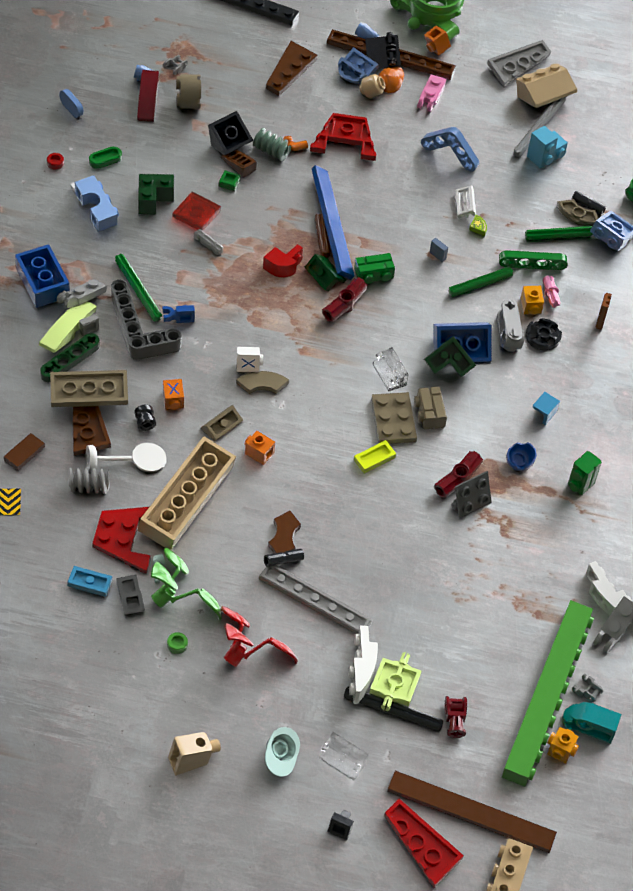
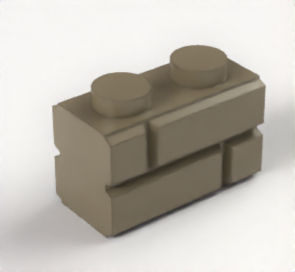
M440 387L419 388L417 396H414L415 407H419L417 413L418 422H422L424 430L444 428L447 415Z

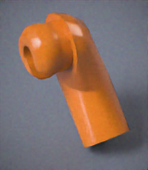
M291 136L283 138V141L285 139L288 140V146H291L292 151L308 149L306 140L294 142Z

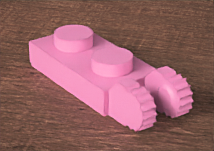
M430 75L418 101L417 108L421 109L425 102L428 103L427 111H432L446 84L445 78Z

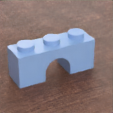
M94 175L76 181L75 194L82 206L89 203L97 205L90 208V219L96 230L99 232L117 225L118 210L112 206L109 195L104 193L101 182L97 181Z

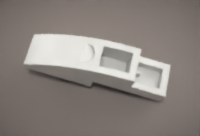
M596 561L589 563L586 575L592 583L589 593L601 609L610 616L623 596L629 600L631 598L626 595L624 590L616 592L614 585L608 581L604 569L599 567ZM633 621L627 628L633 631Z
M360 626L358 634H355L354 645L358 646V650H356L353 665L349 666L348 678L352 679V683L349 686V695H353V704H358L367 692L377 661L378 643L369 642L368 626Z

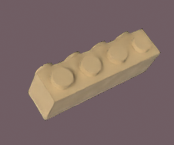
M509 838L506 846L501 844L497 856L501 858L499 865H494L491 876L495 877L493 884H488L486 891H519L533 847Z

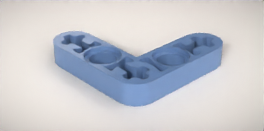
M456 127L427 133L421 139L422 147L428 151L450 146L462 166L470 172L475 171L480 164L479 159L463 134Z

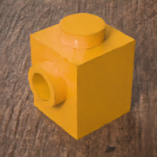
M541 285L523 286L520 297L523 313L541 314L544 305Z

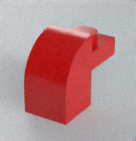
M297 244L287 254L274 247L263 257V269L276 277L286 278L296 274L297 265L303 259V247Z

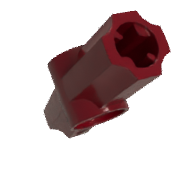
M359 277L354 278L346 289L339 292V296L322 309V314L327 321L334 322L344 313L353 310L354 304L367 289V284H365L363 279Z
M469 451L462 461L453 467L450 473L434 484L436 493L441 498H446L455 491V486L467 481L483 463L480 454L476 451Z

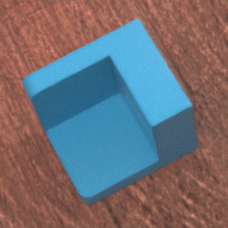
M544 391L533 404V409L544 415L542 424L546 425L557 413L560 400Z

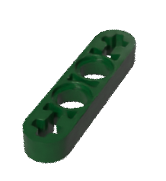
M90 333L83 336L42 365L40 368L41 379L45 382H51L50 372H67L96 352L100 347L98 335ZM75 350L82 351V354L74 355L72 352ZM61 360L68 361L66 365L58 364Z

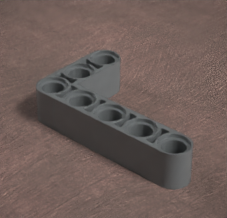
M121 279L114 280L111 284V298L129 356L132 359L140 360L178 352L182 347L181 331L176 328H170L143 334L127 283Z

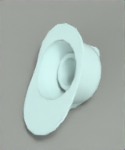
M281 727L276 729L266 743L265 762L270 772L280 777L287 776L295 766L300 749V740L297 733L291 728Z

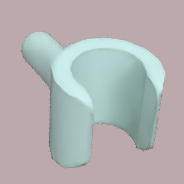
M155 555L153 557V565L159 562L165 566L164 555ZM155 579L154 582L159 583L160 580Z

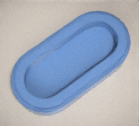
M64 89L60 91L59 97L65 108L75 118L82 116L84 110L80 101L70 90Z

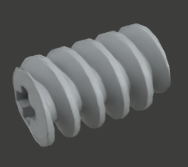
M69 468V487L71 492L74 493L78 487L80 493H83L84 488H86L87 493H91L92 488H94L95 493L98 494L100 488H102L103 493L106 494L109 488L110 472L108 470L105 475L103 469H101L99 474H97L93 468L91 474H89L87 468H85L83 474H81L79 468H77L75 473H73L72 468Z

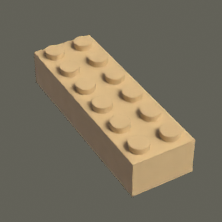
M203 436L142 516L138 531L161 546L172 550L231 471L236 456Z

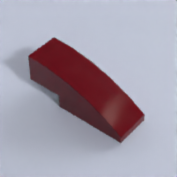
M142 70L137 120L154 122L159 71Z

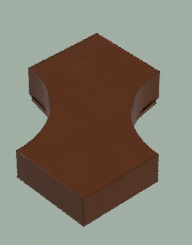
M289 510L274 518L277 532L274 538L268 542V546L273 553L296 549L292 538L301 528V523Z

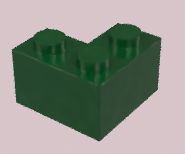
M139 174L138 214L156 215V201L174 202V174Z
M454 336L423 359L434 374L450 363L458 375L462 377L476 366Z

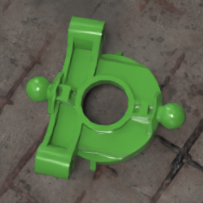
M390 0L394 9L407 10L411 13L412 17L408 20V27L412 30L418 29L420 24L423 26L429 25L432 28L438 26L446 31L449 41L460 33L459 27L450 19L461 15L464 0ZM437 1L445 6L431 5L428 2Z

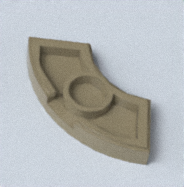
M574 199L557 201V207L562 215L578 225L593 227L595 221L599 219L596 210L585 209L579 206Z
M259 371L247 373L236 379V384L249 394L258 390H267L277 394L289 384V379L278 373Z

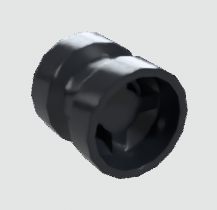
M144 404L135 408L134 414L136 419H138V429L149 431L155 428L156 419L153 416V407Z

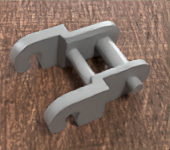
M177 55L174 58L167 59L163 63V67L177 66L173 70V74L176 75L182 72V69L187 66L188 61L181 60L180 55Z
M584 673L582 679L589 684L587 689L579 688L577 690V686L574 685L572 690L581 698L584 696L589 701L595 702L596 695L598 693L602 694L603 689L594 682L595 679L591 676L587 678V675ZM591 688L595 690L592 694L588 692Z

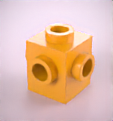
M559 727L557 733L552 732L547 744L550 747L547 755L566 764L570 755L574 757L579 748V745L576 744L579 736L569 729Z

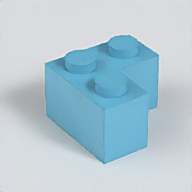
M543 126L532 132L527 157L539 168L550 165L554 160L562 158L566 154L568 142L557 132H551L546 126Z

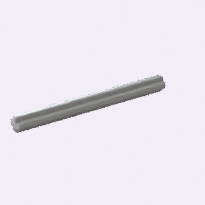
M566 97L551 102L516 146L513 152L514 156L519 158L529 147L532 132L547 125L566 101Z

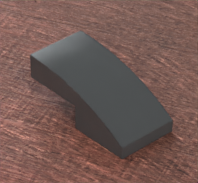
M137 575L116 578L124 614L128 615L145 611Z

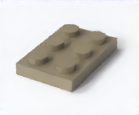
M409 392L372 394L371 400L378 442L381 443L385 440L389 444L417 442Z

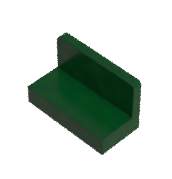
M314 254L304 266L325 291L329 292L337 281L346 282L343 276L337 274L336 267L324 256Z

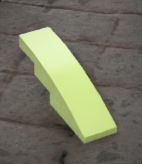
M87 301L81 305L69 308L48 330L39 342V346L53 353L57 352L74 339L75 332L80 329L79 320L94 314L97 306Z

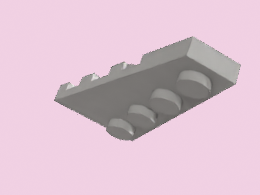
M543 40L490 58L487 61V65L501 85L505 87L550 56L551 50Z

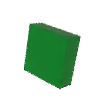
M224 170L218 186L235 191L241 175Z

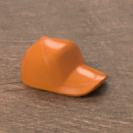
M386 68L379 73L378 76H381L385 82L384 92L394 93L400 89L404 80L402 68Z

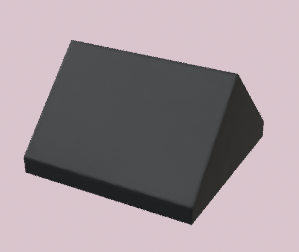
M237 111L208 125L211 146L223 155H227L253 142L252 136Z

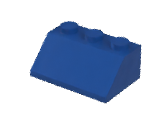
M488 322L433 324L434 350L454 336L473 362L492 361V325Z

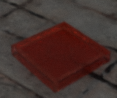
M192 191L172 213V217L197 230L203 231L221 211V206Z

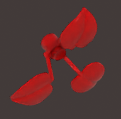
M221 606L220 610L239 625V629H236L228 623L225 624L227 639L234 640L230 649L223 657L228 663L237 667L243 658L247 660L251 654L266 644H271L293 658L295 664L298 663L293 651L286 644L273 637L266 639L246 653L247 648L241 643L251 647L254 645L249 638L241 633L244 626L250 627L249 622L239 613Z

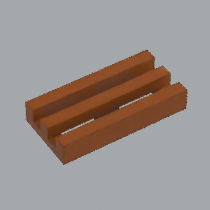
M610 293L604 294L595 326L596 329L602 330L612 297Z

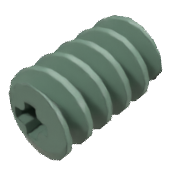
M261 128L253 140V147L255 146L257 149H261L262 152H267L268 155L284 161L291 151V146H288V140L285 139L282 142V137H278L276 140L277 134L274 133L271 136V131L268 130L265 133V128Z

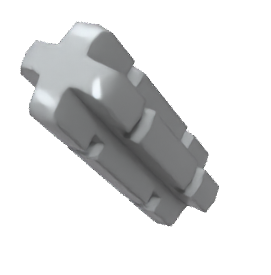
M198 229L194 232V238L201 241L200 243L214 254L220 255L223 252V246L202 230Z

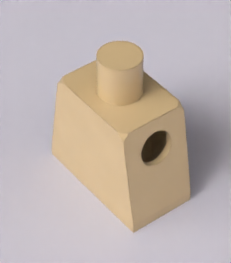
M204 732L174 737L168 759L175 776L207 765L211 754L221 751L220 742L218 739L209 741Z

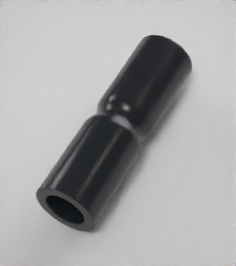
M577 190L572 196V199L577 203L588 207L590 210H596V213L603 215L607 206Z
M301 548L264 555L266 567L304 560V551Z

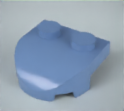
M354 47L345 58L341 57L338 62L340 76L354 84H361L363 78L374 74L379 68L376 62Z

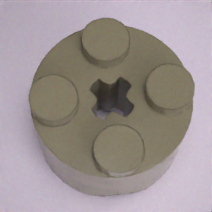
M180 74V76H177L176 90H179V93L176 96V106H180V109H201V104H198L201 99L200 74Z

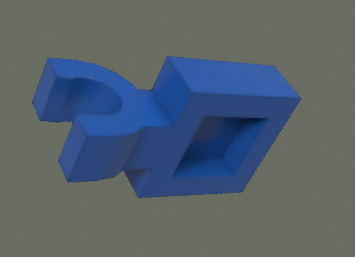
M194 305L176 306V310L169 306H162L163 314H168L163 315L164 322L176 320V323L195 322Z

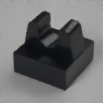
M343 810L341 815L334 812L327 832L348 840L354 823L353 820L349 819L351 812Z

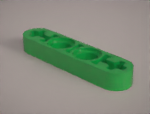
M505 250L499 254V264L502 267L563 270L568 266L567 256L562 253Z

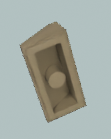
M231 405L200 428L213 441H216L242 422L243 419L235 407Z

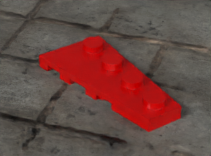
M400 798L385 812L384 817L434 888L463 859L464 855Z

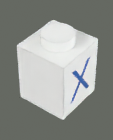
M237 347V372H259V365L263 366V354H260V347Z

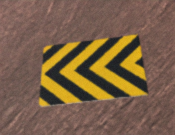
M21 488L0 489V515H20Z

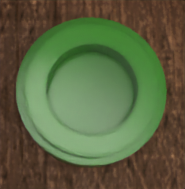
M172 633L167 639V647L172 653H183L188 647V639L183 633Z

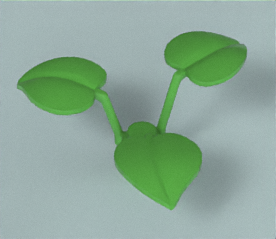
M166 547L164 554L176 567V571L171 576L168 570L159 562L153 565L151 578L158 579L165 584L151 595L153 601L162 608L169 601L174 603L176 600L196 593L218 615L220 621L222 619L220 606L216 599L204 588L201 590L197 588L174 597L175 591L178 589L177 583L174 581L175 577L180 571L187 575L189 570L186 563Z

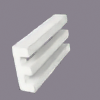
M472 185L455 189L458 218L463 219L462 216L469 217V214H472V216L476 215ZM467 191H469L470 209H468ZM461 192H463L464 211H462Z

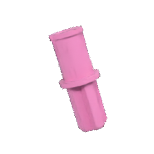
M545 276L542 280L545 286V295L548 297L550 305L556 308V306L560 305L559 289L555 285L553 276Z

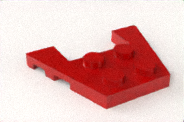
M332 113L323 126L321 133H318L316 140L310 145V152L325 154L327 141L362 146L360 159L376 161L377 155L370 136L371 132L367 118Z
M149 507L101 511L92 547L112 558L116 557L124 561L126 565L134 566L140 569V572L147 574L151 555L131 551L139 521Z

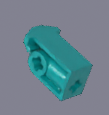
M581 702L566 708L562 718L565 729H572L611 744L622 714L593 703Z

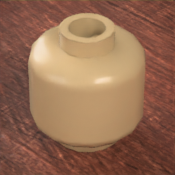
M372 74L361 80L359 89L362 95H365L367 98H374L383 93L385 82L381 76Z

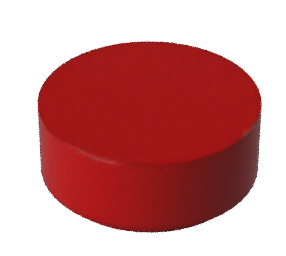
M60 153L49 154L47 156V166L53 170L61 169L64 166L63 155Z

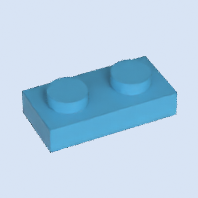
M74 566L67 586L106 597L113 577Z

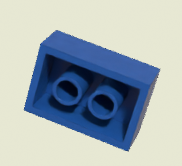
M49 244L15 255L16 270L36 308L56 302L57 295L63 291H70L69 281Z

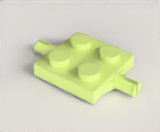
M406 652L402 653L400 661L382 658L370 688V694L384 699L381 706L383 710L386 707V711H389L392 702L409 707L422 671L412 668L407 664L410 655L407 653L405 657Z

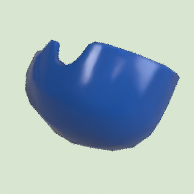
M529 442L515 443L508 449L506 454L508 465L516 471L528 470L533 466L537 457L536 449Z

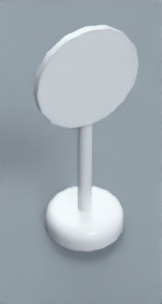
M142 443L135 447L132 456H97L95 446L87 445L85 460L88 472H92L93 468L96 470L97 461H133L139 469L145 472H156L166 464V454L156 444Z

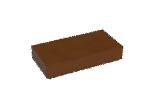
M30 433L4 456V461L19 471L45 448V443Z

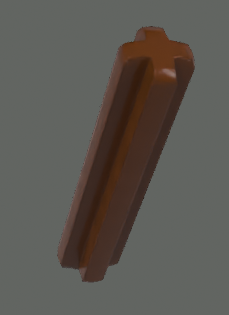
M317 213L315 215V225L320 255L329 257L330 247L323 214Z

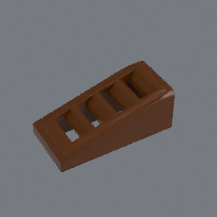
M235 150L227 155H221V159L243 178L256 171L257 162L239 150Z

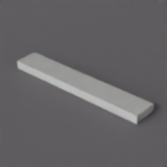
M277 565L265 567L259 575V580L355 634H358L360 626H368L369 628L373 619Z

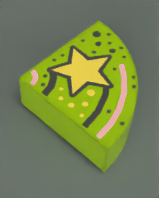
M475 215L469 230L485 236L487 224L482 217Z

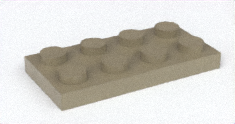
M127 370L50 372L51 407L128 405Z

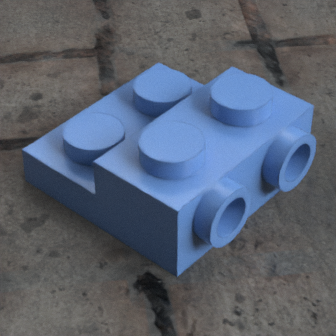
M612 211L597 219L590 230L596 238L603 240L610 248L617 251L625 247L627 242L633 238V226Z

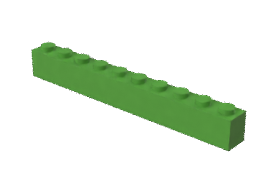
M570 600L505 765L502 778L524 787L528 780H533L536 769L533 768L534 763H539L543 754L540 747L541 745L546 746L550 735L546 733L548 727L553 728L556 716H553L555 710L559 711L563 701L560 699L561 693L566 694L569 686L566 679L567 677L572 678L576 667L572 665L573 661L579 660L582 650L578 648L580 644H585L588 633H585L586 628L590 629L594 620V617L591 616L593 608Z

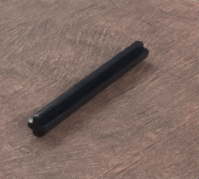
M347 686L344 697L353 701V695H349V686ZM367 692L359 702L436 731H440L444 721L442 719L392 702L389 711H386V707L383 710L381 706L384 699Z

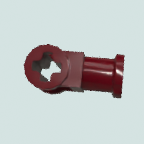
M445 696L444 713L446 715V722H449L447 735L451 738L464 737L466 735L464 723L467 714V697L456 699Z

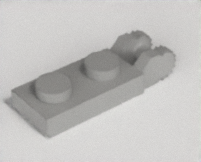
M96 279L89 280L68 292L63 291L57 295V301L60 304H65V307L71 308L105 293L107 286Z
M623 596L593 641V644L597 646L601 643L606 633L612 638L603 649L606 653L611 650L616 641L620 640L633 621V602Z

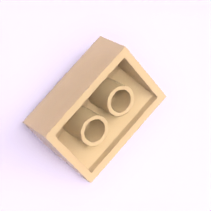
M551 64L550 67L538 69L534 73L524 74L516 79L517 97L535 108L578 92L568 70L560 64Z

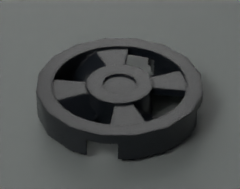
M540 318L539 321L534 322L533 320L529 323L525 337L532 347L546 351L552 350L560 344L562 331L558 329V324L554 321ZM550 338L555 341V343L551 346H549L547 343V341H549Z

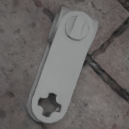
M504 300L501 305L502 309L497 313L501 347L507 351H515L516 349H521L524 342L518 306L512 300Z

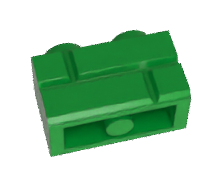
M390 253L355 258L354 270L357 278L363 279L366 284L380 280L389 281L394 278L395 266Z
M586 451L574 462L568 480L570 489L579 495H583L595 484L601 467V460L590 451Z

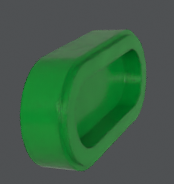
M112 146L93 152L89 156V164L93 168L100 169L118 163L122 159V151L120 148Z

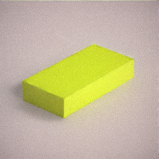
M385 440L355 455L354 461L365 474L396 458V452Z

